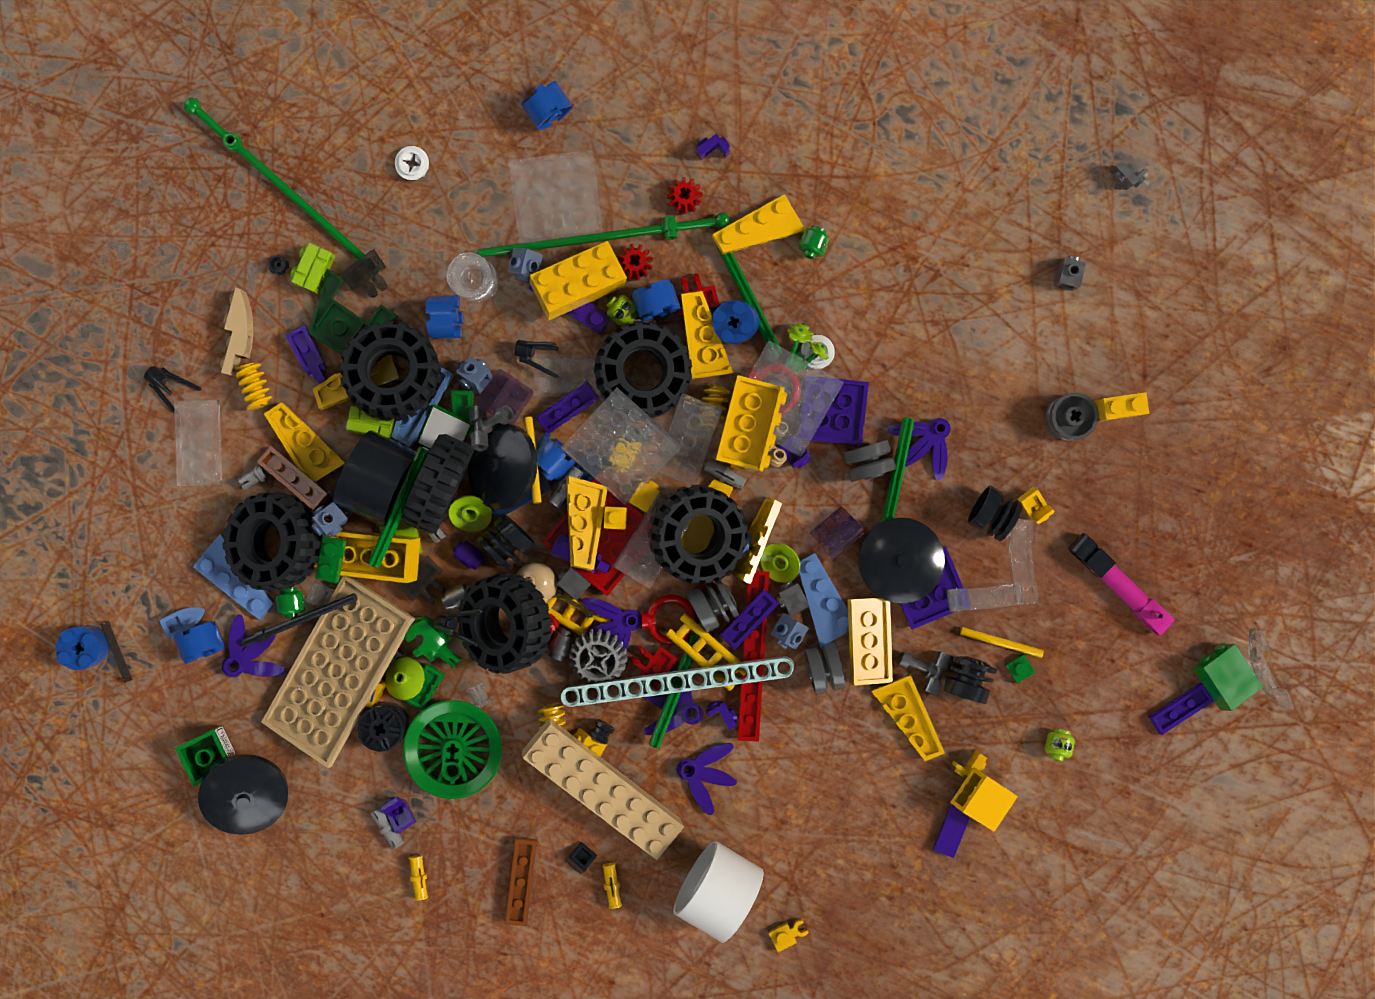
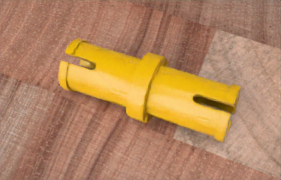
M421 854L408 857L411 869V876L409 878L410 882L413 883L414 900L416 901L428 898L425 882L427 874L424 873L423 856Z
M616 863L602 865L605 878L603 886L604 890L607 891L610 909L622 906L619 891L621 884L617 879Z

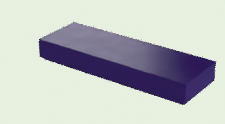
M586 380L539 413L535 418L545 432L550 434L600 397Z
M763 588L739 613V616L734 618L719 635L735 650L779 603Z
M1200 682L1149 715L1148 718L1159 735H1163L1214 700L1203 683Z
M953 804L949 806L933 847L934 851L952 858L955 857L970 819L968 815L964 814Z

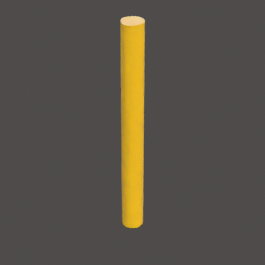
M525 417V431L532 439L536 449L533 418ZM538 464L536 479L531 489L533 503L542 502Z
M961 627L960 635L1035 657H1043L1044 650L965 627Z

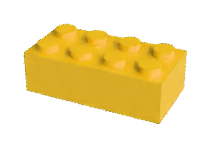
M608 241L530 275V285L548 320H552L625 287L627 280Z
M343 529L334 536L335 538L347 540L341 576L402 583L417 581L420 538L394 535L380 567L376 568L369 565L368 561L381 533Z

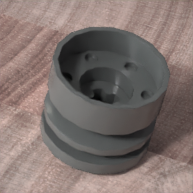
M716 578L713 580L717 588L713 589L710 583L706 584L708 593L704 594L699 587L686 593L707 633L719 627L717 616L721 615L726 622L730 621L726 614L728 610L731 611L734 618L739 616L736 602L727 585Z

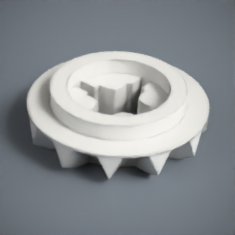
M408 146L398 152L395 158V168L401 177L417 181L425 176L429 169V159L421 148ZM415 156V162L420 166H413L410 172V166L406 162H411Z
M813 335L811 336V341L822 343L827 349L826 354L829 358L825 360L818 356L808 366L821 369L832 362L835 349L827 337ZM806 341L802 344L800 352L804 355V361L813 353L809 349L811 347L809 342Z

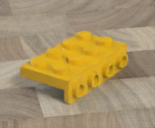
M737 375L716 460L763 472L764 468L768 469L771 456L768 455L769 447H774L776 435L773 434L774 428L779 426L782 414L779 413L780 405H785L788 392H784L785 387Z

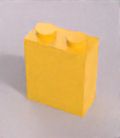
M1147 392L1093 401L1099 412L1098 422L1150 414Z
M974 767L950 803L964 814L995 832L1018 796Z

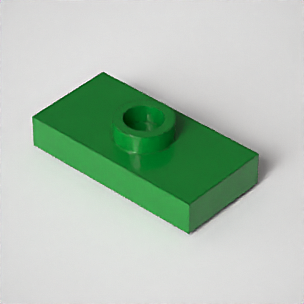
M473 389L451 390L452 413L470 421L469 409L474 407ZM472 425L469 433L474 432V425Z
M429 663L423 669L425 679L421 691L414 698L405 700L421 711L427 707L446 673Z

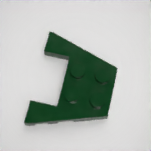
M327 269L324 284L321 286L318 305L315 308L308 333L342 355L343 350H347L349 347L347 344L351 338L355 339L359 335L358 331L363 328L365 330L371 328L373 323L378 322L381 325L385 324V321H394L398 316L383 305H380L370 321L366 322L333 299L346 280Z

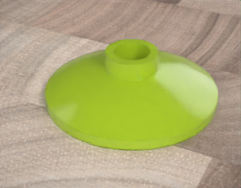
M462 496L454 500L450 505L449 518L457 528L463 531H481L491 521L492 512L490 507L485 506L483 500L478 497Z
M772 543L764 548L760 562L763 571H770L769 578L776 582L787 583L797 577L800 571V560L792 548L782 543Z
M399 658L387 670L386 687L394 698L409 700L421 691L425 679L424 670L421 664L413 658ZM403 675V680L400 682V676Z

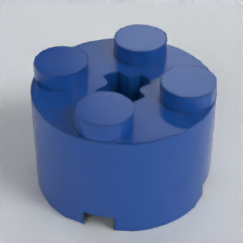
M556 81L551 82L546 87L544 84L539 85L533 90L534 95L526 98L521 103V106L539 131L551 127V122L556 119L560 121L572 110L573 106Z
M670 280L658 281L650 284L645 289L641 287L631 293L642 322L651 321L654 316H658V319L669 316L670 312L681 309L674 286Z
M459 295L432 296L427 298L426 313H428L429 321H426L430 339L462 338L460 324L464 323L463 311H459Z
M741 300L724 302L713 313L714 331L722 341L735 344L749 341L755 336L760 324L756 308ZM735 318H739L740 322H738L737 325L733 324Z
M545 432L535 443L537 464L543 469L542 473L546 478L551 481L553 479L560 480L577 462V459H571L573 453L557 438L552 441L549 438L551 434Z
M216 621L195 626L186 631V633L180 632L173 636L184 664L196 661L201 657L214 655L225 649V644Z
M83 625L63 631L57 641V660L60 664L72 670L94 667L107 657L110 648L109 640L97 626Z

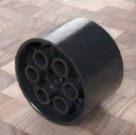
M373 430L368 431L356 444L343 467L336 485L334 503L384 527L417 451Z

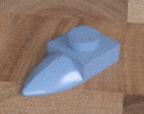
M196 607L185 608L159 620L168 639L172 640L175 634L180 632L186 633V631L195 626L202 618L205 610Z

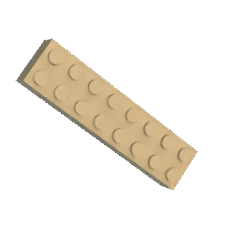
M548 718L522 750L524 760L656 860H658L684 828L681 819L551 718Z

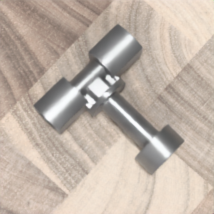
M503 405L496 409L494 416L487 418L485 408L480 406L470 408V424L474 425V432L471 433V447L477 451L486 450L488 448L487 433H490L492 426L499 422L501 424L511 422L514 419L512 409L507 405Z
M903 650L898 660V666L905 669L911 666L925 672V677L928 680L924 691L937 696L943 683L940 679L944 669L948 670L953 656L939 651L935 663L931 661L928 665L912 658V653Z

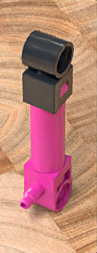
M1082 533L1068 547V550L1095 577H1099L1133 610L1132 613L1154 634L1161 636L1173 624L1174 618L1130 580L1115 565L1116 562L1102 548H1098L1099 546L1091 537Z

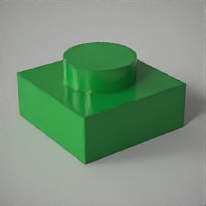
M1024 654L1005 664L1017 684L1036 673Z

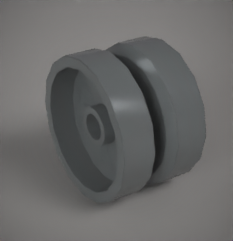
M1069 393L1055 398L1048 404L1044 414V422L1047 430L1053 437L1062 441L1079 440L1089 436L1095 430L1099 412L1096 404L1090 397L1081 393Z
M888 440L843 453L846 464L860 463V466L848 471L851 482L861 479H872L884 475L885 472L897 469L894 458L879 459V456L891 451Z
M834 642L823 645V659H821L819 650L816 647L804 650L806 669L815 695L827 692V679L834 691L845 689L842 665Z

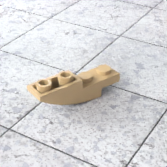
M235 288V291L231 293L229 313H226L224 317V329L232 332V334L227 339V353L222 358L220 364L222 368L221 373L235 377L237 370L234 369L239 367L241 356L250 359L253 344L252 310L247 293L239 288Z

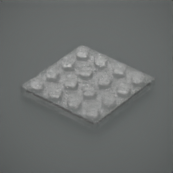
M593 150L508 160L519 244L603 233Z
M770 340L766 343L747 377L785 387L784 392H788L785 405H780L779 413L782 414L779 426H775L773 434L776 435L775 443L800 457L805 452L844 383Z
M616 387L562 445L561 449L625 505L680 450L682 445Z

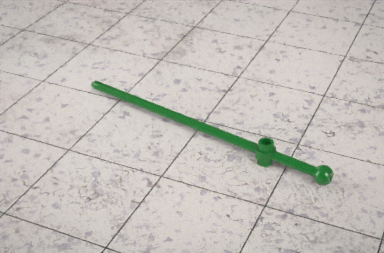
M188 98L184 102V110L188 114L199 117L223 139V144L228 150L237 151L375 275L379 274L372 269L373 265L382 272L376 263L242 145V139L237 134L228 133L202 110L201 104L196 98Z
M721 212L715 218L676 222L675 216H665L662 218L663 223L661 225L483 248L477 251V255L479 257L510 254L513 253L514 248L540 250L660 233L665 235V240H674L678 238L677 232L682 230L712 226L723 229L729 225V216Z

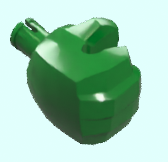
M428 616L415 618L404 637L407 642H411L419 634L424 637L423 642L413 651L414 656L424 655L429 662L440 657L454 669L462 658L447 647L451 640L450 635L437 631L434 627L435 620Z

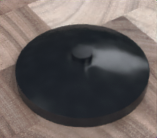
M497 423L492 426V431L487 433L488 448L483 451H473L468 464V477L475 496L482 499L485 506L493 509H510L520 504L528 496L534 485L537 474V453L532 439L525 430L514 424Z
M892 518L877 524L867 533L859 549L858 566L864 583L878 597L894 603H909L925 597L936 587L944 570V551L937 535L925 524L910 518Z
M248 754L231 756L213 765L202 778L198 793L199 808L204 818L212 826L223 832L238 835L256 833L274 824L283 814L288 802V783L281 769L266 758Z

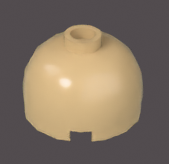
M533 562L525 564L518 570L516 575L524 577L525 581L529 580L536 586L535 588L543 594L545 603L549 602L548 600L556 594L558 587L557 575L549 566Z

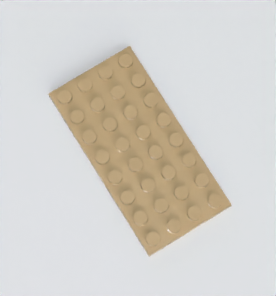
M350 576L342 577L328 603L352 593L357 595L358 600L320 616L261 723L326 768L332 767L415 620L413 616Z

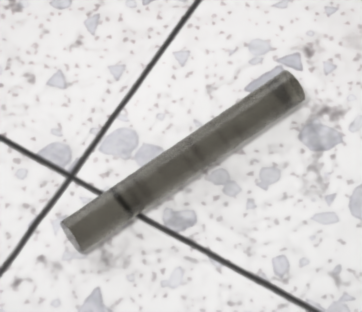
M109 621L101 623L100 625L124 683L133 680Z

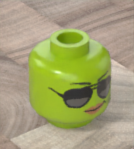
M620 295L618 298L613 296L606 305L609 308L607 316L619 326L631 324L638 316L634 302L626 295Z
M1054 729L1053 732H1049L1047 735L1044 750L1047 754L1051 755L1050 759L1063 762V759H1068L1072 756L1075 739L1071 736V732Z

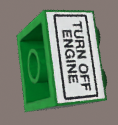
M222 725L175 748L193 787L201 783L206 772L217 762L236 755Z

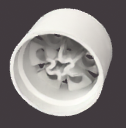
M717 841L711 842L698 857L688 873L677 896L673 910L674 915L719 942H726L738 930L749 913L762 884L763 869Z

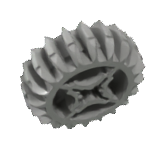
M601 628L598 629V633H595L593 629L589 631V635L583 632L581 638L577 637L575 639V643L571 646L572 651L569 654L570 659H572L570 665L574 667V673H580V679L586 677L587 684L591 680L595 681L594 683H598L599 681L615 680V676L620 677L621 671L625 670V663L627 662V656L625 655L627 650L622 648L623 641H617V634L611 637L609 630L606 634H603ZM585 648H587L589 655L587 656V659L584 660L582 657V651ZM611 654L615 657V662L612 666L608 664Z

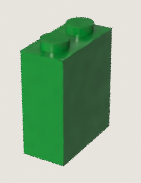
M1221 643L1213 649V653L1201 657L1193 669L1219 709L1233 711L1260 690L1263 685L1236 644Z

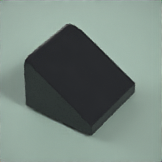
M581 841L565 861L579 874H582L597 855Z

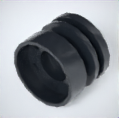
M989 485L974 504L967 524L980 531L988 525L987 535H994V539L1001 542L1015 527L1022 511L1023 503L1018 500L1013 502V497L1008 496L1001 502L1003 492Z
M503 513L494 522L499 532L496 534L487 529L485 533L491 540L481 535L478 541L492 560L511 570L514 566L508 558L517 563L520 559L515 551L519 550L526 554L535 545V542L515 521Z
M953 655L952 661L961 665L960 668L950 666L949 669L958 673L957 678H946L943 691L964 699L987 704L991 690L982 686V683L993 682L994 679L985 676V673L996 674L997 669L985 661L976 658Z
M381 702L367 710L359 719L357 727L358 737L362 744L370 750L377 752L388 751L404 739L410 725L409 717L404 708L397 703ZM380 724H383V725H384V726H383V729H384L383 732H380V731H379V730H380V727H379Z

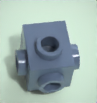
M514 248L509 261L508 273L516 275V280L528 282L531 274L540 271L543 255L527 248Z
M470 356L466 361L460 363L456 371L460 385L467 390L471 388L478 394H481L493 379L487 365L482 360H475Z
M332 502L326 508L322 505L313 512L314 517H312L311 522L313 524L311 527L319 536L322 534L325 538L329 535L334 537L343 530L341 526L347 522L348 518Z
M783 612L770 635L777 638L775 643L787 649L790 646L796 650L809 628Z

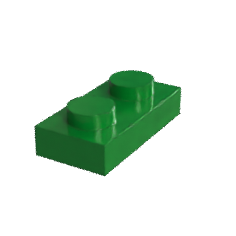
M323 536L316 579L332 583L339 582L347 540L331 536L325 538Z

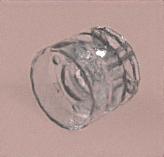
M471 252L462 253L452 260L447 270V281L450 288L467 301L475 303L484 302L491 298L497 290L499 283L498 272L491 263L479 254ZM473 276H477V283L473 282Z

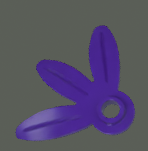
M937 418L930 424L914 421L911 436L923 435V437L909 449L905 467L921 459L934 445L932 453L934 476L936 480L943 478L948 460L947 446L944 438L949 435L951 429L947 420ZM902 422L889 426L887 428L888 433L899 436ZM938 425L943 426V432L937 430Z
M584 598L582 602L587 608L602 617L613 620L592 628L594 632L598 633V629L601 628L603 634H606L608 630L610 631V636L618 633L617 641H623L622 648L627 649L631 631L638 629L641 625V615L632 609L622 612L616 606L600 599ZM630 617L635 618V622L633 624L628 623V619ZM611 654L608 659V664L610 666H612L615 662V657L613 654Z
M236 615L229 635L230 656L222 663L224 674L229 677H237L242 672L260 677H273L284 674L286 669L281 665L262 661L251 662V660L257 658L268 649L274 641L276 634L270 636L269 640L253 643L242 651L243 645L241 640L245 638V623L242 615ZM231 663L237 664L236 670H230L229 666Z
M673 665L670 672L677 671L678 667ZM691 691L681 692L679 696L680 701H677L673 712L675 714L671 717L666 733L679 727L684 722L694 725L701 721L703 710L698 704L693 703ZM667 694L648 696L646 698L662 709ZM691 710L696 711L694 718H691L689 715ZM657 721L644 729L645 735L653 734Z
M732 743L712 746L700 753L694 760L686 758L677 765L676 771L678 776L688 780V785L695 801L708 815L714 813V807L707 789L700 780L702 779L721 786H734L737 784V781L721 770L704 766L716 762L730 753L734 748ZM686 765H689V770L687 772H684V767Z

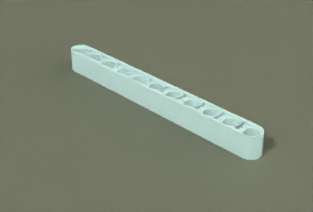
M781 656L621 678L612 681L607 680L605 682L599 681L598 683L577 684L569 686L562 691L561 701L568 707L781 679L792 674L794 663L791 658ZM783 661L787 662L790 665V670L788 672H781L778 664ZM761 664L766 665L769 670L768 674L760 675L757 672V666ZM737 668H744L747 671V676L745 678L737 677L735 673ZM715 671H723L725 673V680H716L714 676ZM694 674H702L704 682L702 684L695 683L693 680ZM674 676L680 677L683 681L682 686H674L672 678ZM653 679L659 680L661 682V689H653L651 681ZM631 682H636L640 685L638 693L631 690ZM610 685H615L618 687V695H612L610 693ZM589 688L597 690V698L589 696ZM569 691L576 693V701H571L568 698Z

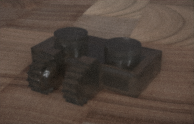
M375 249L369 251L340 273L352 291L362 286L372 298L376 297L378 293L375 286L369 282L370 279L381 291L387 289L386 282L378 274L387 267Z
M426 556L418 564L417 581L410 583L401 582L397 586L411 601H414L422 593L433 604L437 602V599L426 589L430 584L439 593L444 594L447 591L435 580L443 570L429 556Z

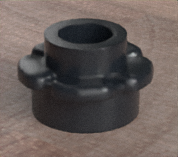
M278 254L269 259L268 268L271 273H276L280 276L289 269V261L286 260L285 256Z

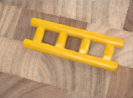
M558 587L556 594L547 602L549 614L551 613L561 625L579 636L583 632L586 633L594 620L600 624L612 621L594 613L581 601L575 600L571 595ZM557 598L569 604L563 615L551 609ZM576 609L587 615L581 626L569 620Z
M686 613L680 617V620L684 623L676 633L672 629L666 633L670 640L701 667L715 666L722 657L729 663L741 662ZM690 629L700 637L692 647L682 639ZM706 643L716 651L708 661L698 653ZM742 667L737 668L735 671L736 674L738 672L742 675L747 673ZM719 670L715 671V679L724 681L725 674L723 675ZM729 685L724 687L728 691H731L735 685Z

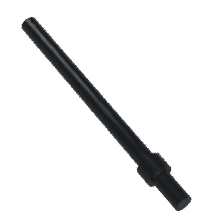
M352 593L270 628L259 629L255 631V634L241 640L242 645L246 647L256 642L261 643L269 640L270 636L356 602L358 600L357 595Z

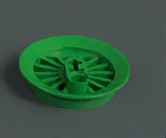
M447 700L430 705L414 718L405 735L403 756L410 776L420 788L436 797L460 799L479 792L493 779L502 758V741L497 726L485 711L468 702ZM436 722H443L446 733ZM449 722H453V734ZM429 723L440 737L425 731L426 725ZM458 723H463L458 734ZM468 723H477L474 728L462 737ZM481 726L484 728L486 734L466 741ZM421 735L439 744L420 743ZM489 739L490 746H468L481 740ZM452 744H455V748H459L455 753L452 748H449ZM420 749L440 750L423 757L420 754ZM470 751L490 752L489 758L487 760ZM442 755L429 769L426 768L423 761ZM469 758L486 765L485 768L480 772ZM442 762V770L439 776L436 777L431 772ZM464 763L476 775L474 778L469 780ZM455 765L458 768V773L451 774L448 766ZM462 775L464 782H455Z

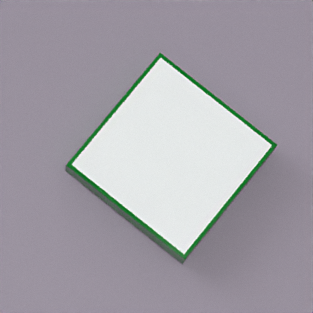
M434 404L417 443L431 449L439 434H447L465 442L472 424H470V421Z

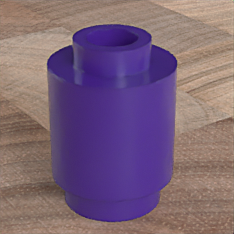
M467 540L464 542L459 541L452 550L455 552L453 557L468 569L476 570L485 559L482 555L483 552Z

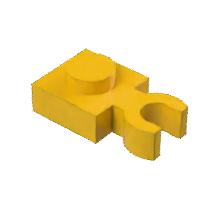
M802 918L796 919L790 927L785 922L768 931L778 952L796 944V936L804 937L809 933L807 928L798 930V926L804 923Z

